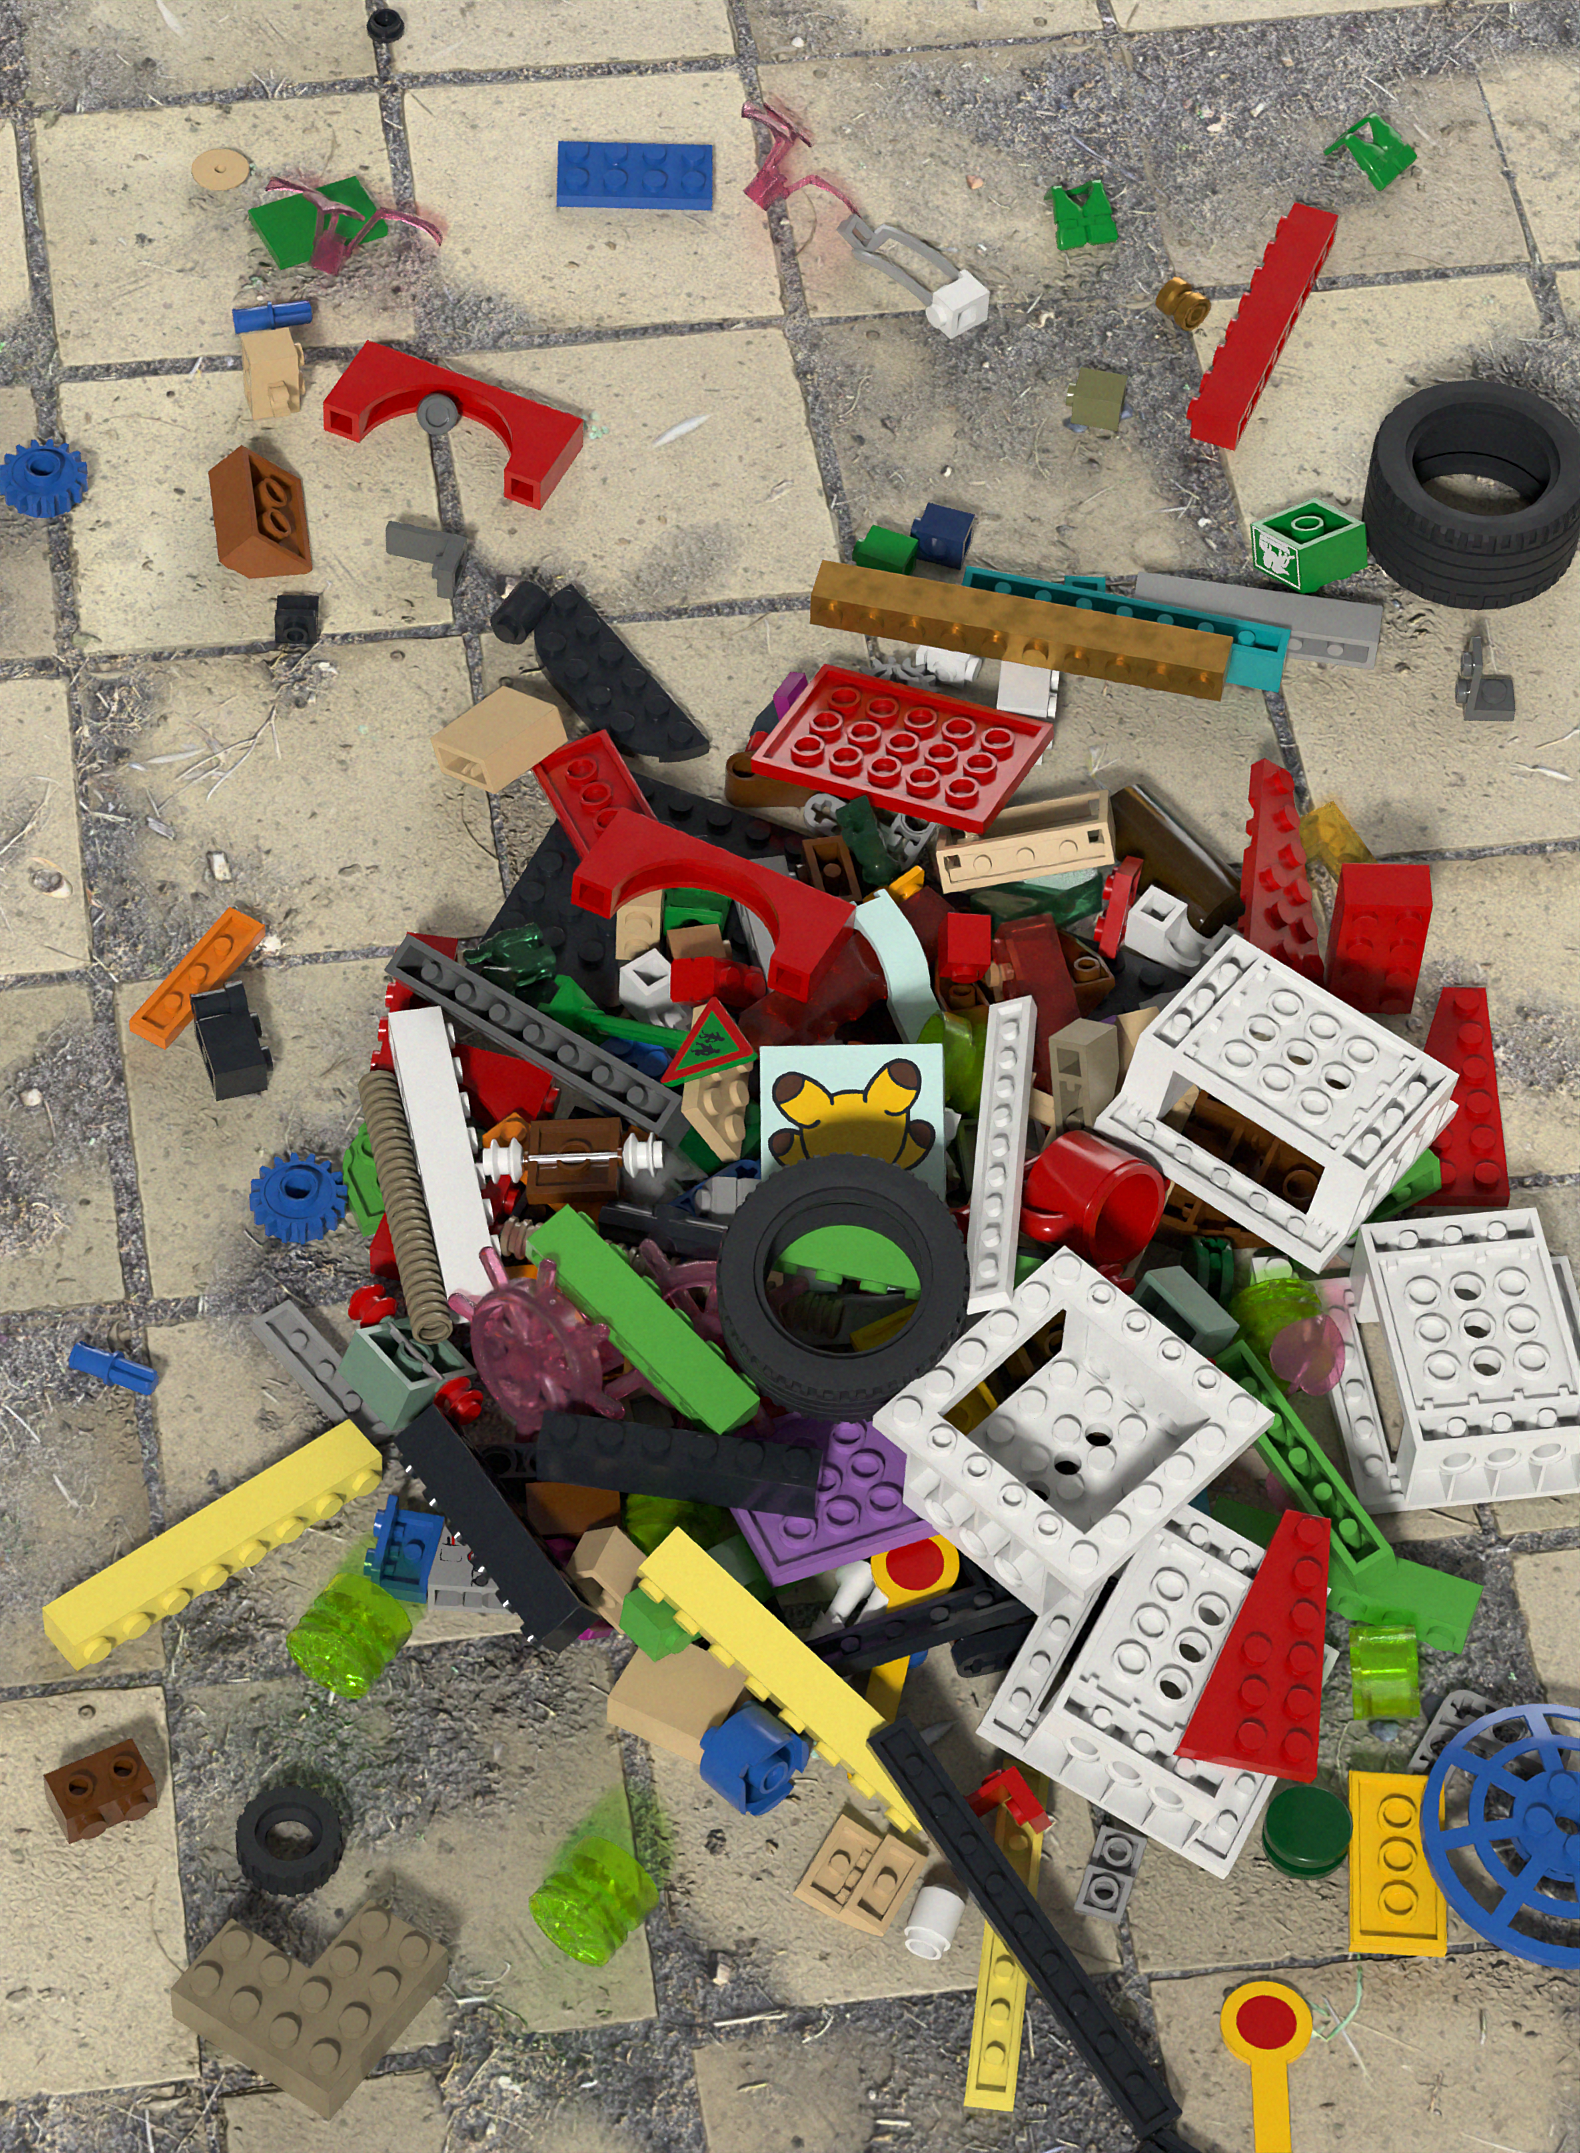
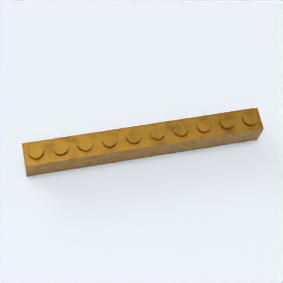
M822 560L810 602V624L1219 702H1221L1231 661L1233 637L827 560Z

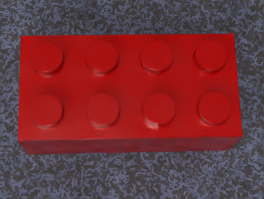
M1342 863L1324 959L1325 972L1323 979L1325 991L1360 1013L1411 1014L1433 908L1429 865Z

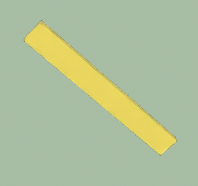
M1003 1759L1002 1769L1008 1770L1015 1765L1046 1812L1049 1777L1023 1761ZM1003 1802L998 1805L994 1841L1036 1900L1044 1831L1036 1835L1028 1822L1019 1826ZM986 1919L964 2106L1013 2112L1027 1979Z

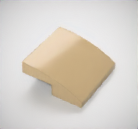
M841 1814L835 1821L792 1895L843 1923L867 1933L883 1937L928 1859L889 1833L883 1839H880Z

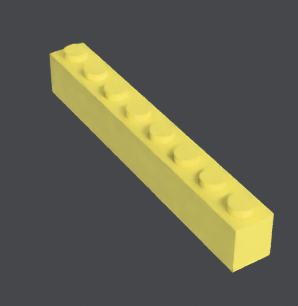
M350 1419L344 1421L44 1606L42 1614L45 1634L76 1671L90 1663L96 1664L102 1661L115 1647L128 1639L139 1638L152 1624L167 1615L179 1613L187 1606L189 1601L205 1591H213L219 1588L229 1576L242 1568L256 1565L264 1558L266 1553L282 1543L293 1542L306 1528L321 1519L326 1520L333 1517L343 1505L354 1498L370 1494L383 1481L382 1455Z
M677 1526L638 1568L636 1574L642 1579L638 1583L639 1588L657 1604L662 1600L666 1601L677 1612L673 1619L688 1634L694 1637L699 1632L712 1645L709 1647L708 1652L722 1666L729 1669L734 1665L747 1677L743 1681L744 1686L762 1702L770 1698L782 1710L778 1717L785 1725L798 1735L804 1730L817 1742L813 1747L814 1751L827 1764L834 1768L839 1763L852 1775L848 1782L860 1795L867 1800L875 1796L888 1808L884 1812V1816L902 1833H905L908 1829L915 1835L919 1833L923 1828L865 1746L868 1738L889 1726L890 1723Z

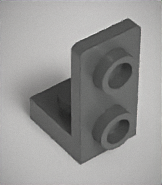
M388 521L386 526V552L390 555L433 564L432 579L437 580V597L453 600L467 566V537L417 527L411 524Z
M1471 636L1469 650L1462 651L1460 671L1463 679H1456L1455 702L1456 704H1462L1464 721L1513 722L1516 710L1512 679H1481L1483 670L1480 636Z

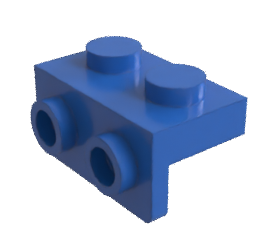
M389 1494L386 1509H378L375 1517L373 1537H378L376 1549L368 1548L364 1562L363 1574L364 1576L371 1577V1595L422 1604L427 1603L428 1577L445 1526L444 1516L399 1509V1496Z

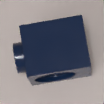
M928 502L922 518L915 517L910 532V537L918 540L917 559L961 570L972 544L975 514Z

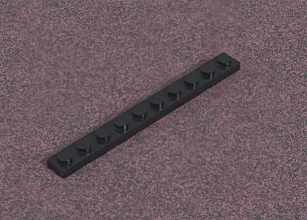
M903 1716L868 1738L865 1746L1139 2142L1143 2143L1155 2135L1160 2128H1165L1181 2118L1183 2114L1181 2108L908 1716Z

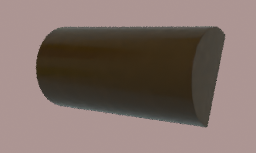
M1133 784L1127 786L1110 797L1116 838L1115 864H1109L1112 869L1114 866L1120 867L1127 856L1143 859L1137 894L1140 897L1153 885L1188 905L1187 919L1189 924L1197 933L1208 939L1216 935L1224 925L1229 927L1237 922L1239 917L1245 915L1246 906L1240 898L1242 878L1145 785ZM1098 836L1089 837V841H1098Z

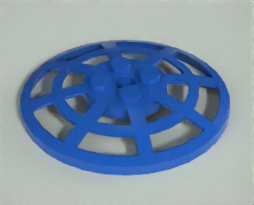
M1524 1704L1503 1708L1477 1719L1461 1730L1442 1750L1430 1771L1420 1803L1419 1828L1423 1853L1431 1875L1446 1901L1465 1923L1487 1941L1511 1955L1538 1965L1566 1970H1580V1948L1544 1943L1523 1935L1508 1926L1523 1903L1552 1916L1580 1919V1772L1564 1770L1557 1749L1563 1748L1580 1752V1738L1552 1735L1544 1718L1557 1717L1580 1722V1708L1559 1704ZM1524 1717L1532 1737L1509 1744L1494 1754L1489 1761L1462 1749L1473 1737L1486 1728L1505 1720ZM1537 1750L1545 1772L1535 1775L1526 1782L1502 1767L1517 1756ZM1452 1764L1476 1775L1477 1778L1473 1784L1468 1801V1826L1440 1832L1438 1819L1439 1797L1445 1775ZM1490 1783L1515 1797L1510 1807L1508 1819L1484 1821V1801ZM1566 1817L1571 1819L1576 1824L1578 1833L1566 1834L1557 1827L1555 1818ZM1511 1838L1516 1851L1527 1863L1517 1878L1499 1860L1490 1841ZM1474 1845L1475 1851L1487 1872L1499 1886L1507 1891L1492 1914L1480 1906L1462 1885L1449 1863L1446 1854L1447 1850ZM1543 1875L1558 1881L1574 1882L1577 1902L1554 1899L1533 1889Z

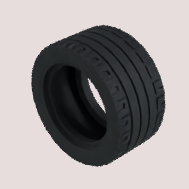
M1479 380L1445 382L1422 389L1401 401L1385 417V420L1381 422L1371 453L1361 519L1365 523L1366 545L1369 547L1371 555L1382 570L1401 587L1425 600L1447 607L1469 610L1501 609L1537 597L1559 581V578L1570 567L1572 558L1576 553L1580 537L1579 432L1572 422L1551 403L1526 390L1498 382ZM1465 474L1482 476L1513 488L1531 506L1508 515L1484 516L1469 514L1438 502L1421 485L1431 479L1446 475Z
M833 1152L830 1153V1156L821 1157L820 1154L813 1155V1158L798 1160V1163L790 1166L788 1164L783 1166V1170H780L778 1173L774 1171L770 1174L767 1181L758 1183L754 1192H749L745 1197L744 1203L735 1209V1217L730 1218L727 1231L721 1239L722 1246L718 1251L716 1267L717 1302L721 1329L724 1334V1341L731 1352V1357L733 1361L738 1363L739 1371L749 1377L759 1388V1393L764 1397L768 1396L772 1399V1403L776 1406L782 1405L786 1408L787 1412L792 1414L797 1412L801 1414V1417L805 1419L811 1417L817 1419V1422L824 1423V1420L833 1421V1424H841V1422L856 1424L857 1420L864 1419L866 1422L873 1421V1415L910 1382L922 1378L946 1356L954 1343L964 1335L970 1294V1265L967 1256V1246L963 1242L964 1236L957 1226L955 1216L949 1214V1206L939 1199V1194L935 1189L930 1190L926 1181L923 1179L919 1181L915 1178V1174L912 1171H905L899 1164L893 1163L891 1165L886 1163L885 1159L881 1157L876 1159L870 1157L869 1154L856 1156L851 1152H846V1154ZM848 1225L872 1230L891 1240L911 1261L919 1278L922 1291L921 1296L909 1321L897 1334L886 1342L874 1348L855 1353L821 1351L794 1338L780 1325L773 1315L765 1296V1289L774 1264L793 1242L821 1228Z

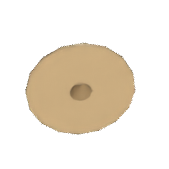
M213 149L197 156L192 163L191 173L194 180L202 187L210 190L225 191L236 188L244 183L249 176V164L246 158L238 152L229 149Z

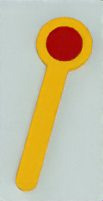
M939 1534L871 1556L870 1570L874 1584L889 1599L885 1615L951 1592L958 1578L960 1561L956 1547L944 1536ZM911 1655L873 1667L865 1701L890 1724L896 1720ZM847 1771V1780H849L852 1775Z
M1252 1982L1239 1987L1226 1999L1220 2015V2033L1229 2051L1239 2060L1250 2065L1254 2153H1292L1287 2065L1296 2061L1307 2049L1313 2030L1312 2016L1305 2001L1292 1989L1275 1982Z

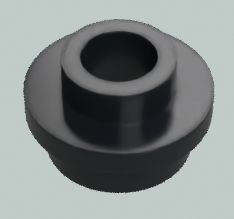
M382 8L371 14L370 19L367 21L366 30L372 40L388 44L399 40L404 34L405 27L403 20L395 10Z

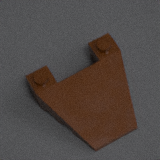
M1201 1089L1195 1101L1197 1126L1230 1138L1220 1160L1306 1215L1325 1167L1207 1091ZM1175 1184L1162 1213L1159 1225L1151 1238L1152 1241L1183 1252L1186 1241L1192 1235L1204 1236L1205 1239H1213L1215 1237L1227 1238L1232 1245V1249L1275 1247L1179 1184Z

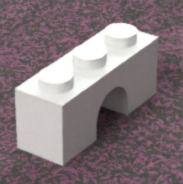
M1151 885L1128 912L1124 944L1166 968L1194 977L1234 933L1243 938V935L1224 925L1213 939L1203 937L1188 922V905Z
M656 948L620 968L619 1001L639 1022L683 1031L691 1030L693 1010L689 1006L673 1003L670 999L671 964ZM663 1047L673 1059L679 1051Z

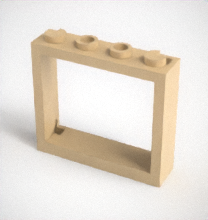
M1104 789L1004 807L984 836L964 831L965 834L954 835L952 838L950 827L940 824L936 846V857L944 894L1115 864L1116 829L1109 791ZM1099 799V810L1091 811L1089 800ZM1098 836V841L1090 842L1089 837Z

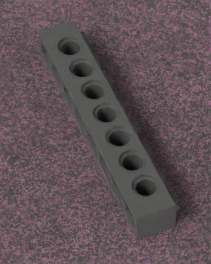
M407 934L384 969L386 973L404 988L434 1006H441V1010L647 1134L650 1135L651 1132H654L657 1140L663 1141L664 1144L676 1150L692 1124L681 1112L682 1096L410 934Z

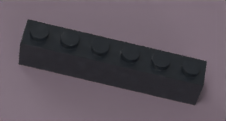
M433 1403L392 1440L402 1453L398 1458L401 1466L414 1479L420 1478L426 1487L422 1491L424 1498L439 1513L444 1511L450 1520L446 1525L448 1531L461 1545H468L475 1554L470 1559L472 1564L487 1580L492 1578L499 1588L495 1592L497 1599L510 1613L514 1614L517 1612L524 1622L520 1626V1630L533 1646L540 1648L543 1645L560 1654L601 1617L453 1415Z
M544 1410L536 1446L537 1480L815 1520L822 1482V1449Z

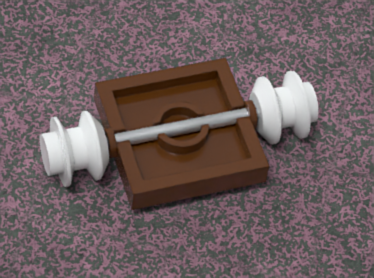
M620 1117L531 1121L529 1151H524L516 1138H512L509 1147L500 1148L496 1139H492L491 1147L483 1149V1170L485 1175H492L494 1184L498 1183L501 1175L510 1174L513 1182L518 1183L524 1174V1169L525 1171L528 1170L526 1195L529 1205L609 1201V1199L618 1201L620 1167L625 1166V1169L632 1178H636L639 1169H649L652 1177H656L657 1168L665 1167L664 1142L656 1141L655 1133L651 1132L647 1142H638L635 1134L631 1133L625 1141L623 1149L621 1147L622 1124Z

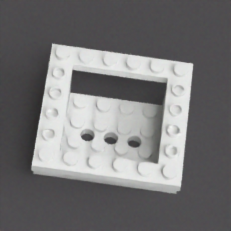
M1234 933L1140 1034L1122 1090L1097 1117L1093 1129L1129 1153L1147 1161L1163 1175L1319 1274L1355 1233L1360 1224L1368 1218L1455 1117L1459 1105L1451 1101L1450 1097L1459 1074ZM1263 1033L1270 1041H1259L1251 1034ZM1301 1057L1308 1065H1297L1291 1062L1289 1058ZM1332 1080L1339 1081L1346 1089L1332 1088L1327 1082ZM1193 1084H1196L1325 1167L1308 1213L1305 1215L1163 1124L1160 1120Z
M1537 1208L1360 1224L1349 1277L1305 1281L1303 1292L1352 1493L1366 1513L1370 1515L1580 1493V1300L1568 1257H1550ZM1380 1322L1405 1421L1396 1463H1391L1357 1328L1359 1323ZM1469 1326H1478L1486 1331L1488 1335L1483 1338H1474L1468 1335L1464 1329ZM1482 1363L1489 1364L1498 1373L1492 1376L1482 1375L1476 1371L1475 1366Z
M1064 1245L1013 1291L1012 1305L991 1310L954 1343L946 1356L922 1378L910 1382L873 1415L872 1426L907 1454L903 1503L923 1520L932 1524L936 1531L1042 1618L1070 1591L1084 1601L1272 1426L1275 1414ZM1060 1310H1066L1061 1351L967 1436H964L942 1417ZM1100 1432L1107 1435L1111 1442L1106 1446L1097 1447L1091 1445L1086 1440V1437L1091 1433ZM1061 1461H1071L1080 1470L1074 1475H1063L1054 1466ZM1035 1489L1044 1492L1048 1500L1044 1502L1031 1490Z
M1187 1504L1112 1574V1576L1119 1579L1065 1682L1042 1713L1038 1711V1708L1107 1579L1084 1601L1070 1591L1042 1618L1037 1617L975 1733L1224 1880L1230 1873L1277 1777L1172 1754L1189 1722L1188 1719L1207 1682L1206 1679L1231 1624L1243 1603L1242 1600L1255 1577L1265 1550ZM1327 1587V1597L1331 1591L1329 1587ZM1325 1643L1322 1688L1340 1654L1339 1651ZM1189 1644L1196 1648L1200 1655V1662L1186 1660L1180 1653L1179 1645ZM1170 1681L1176 1684L1180 1689L1181 1699H1171L1164 1695L1160 1688V1682Z

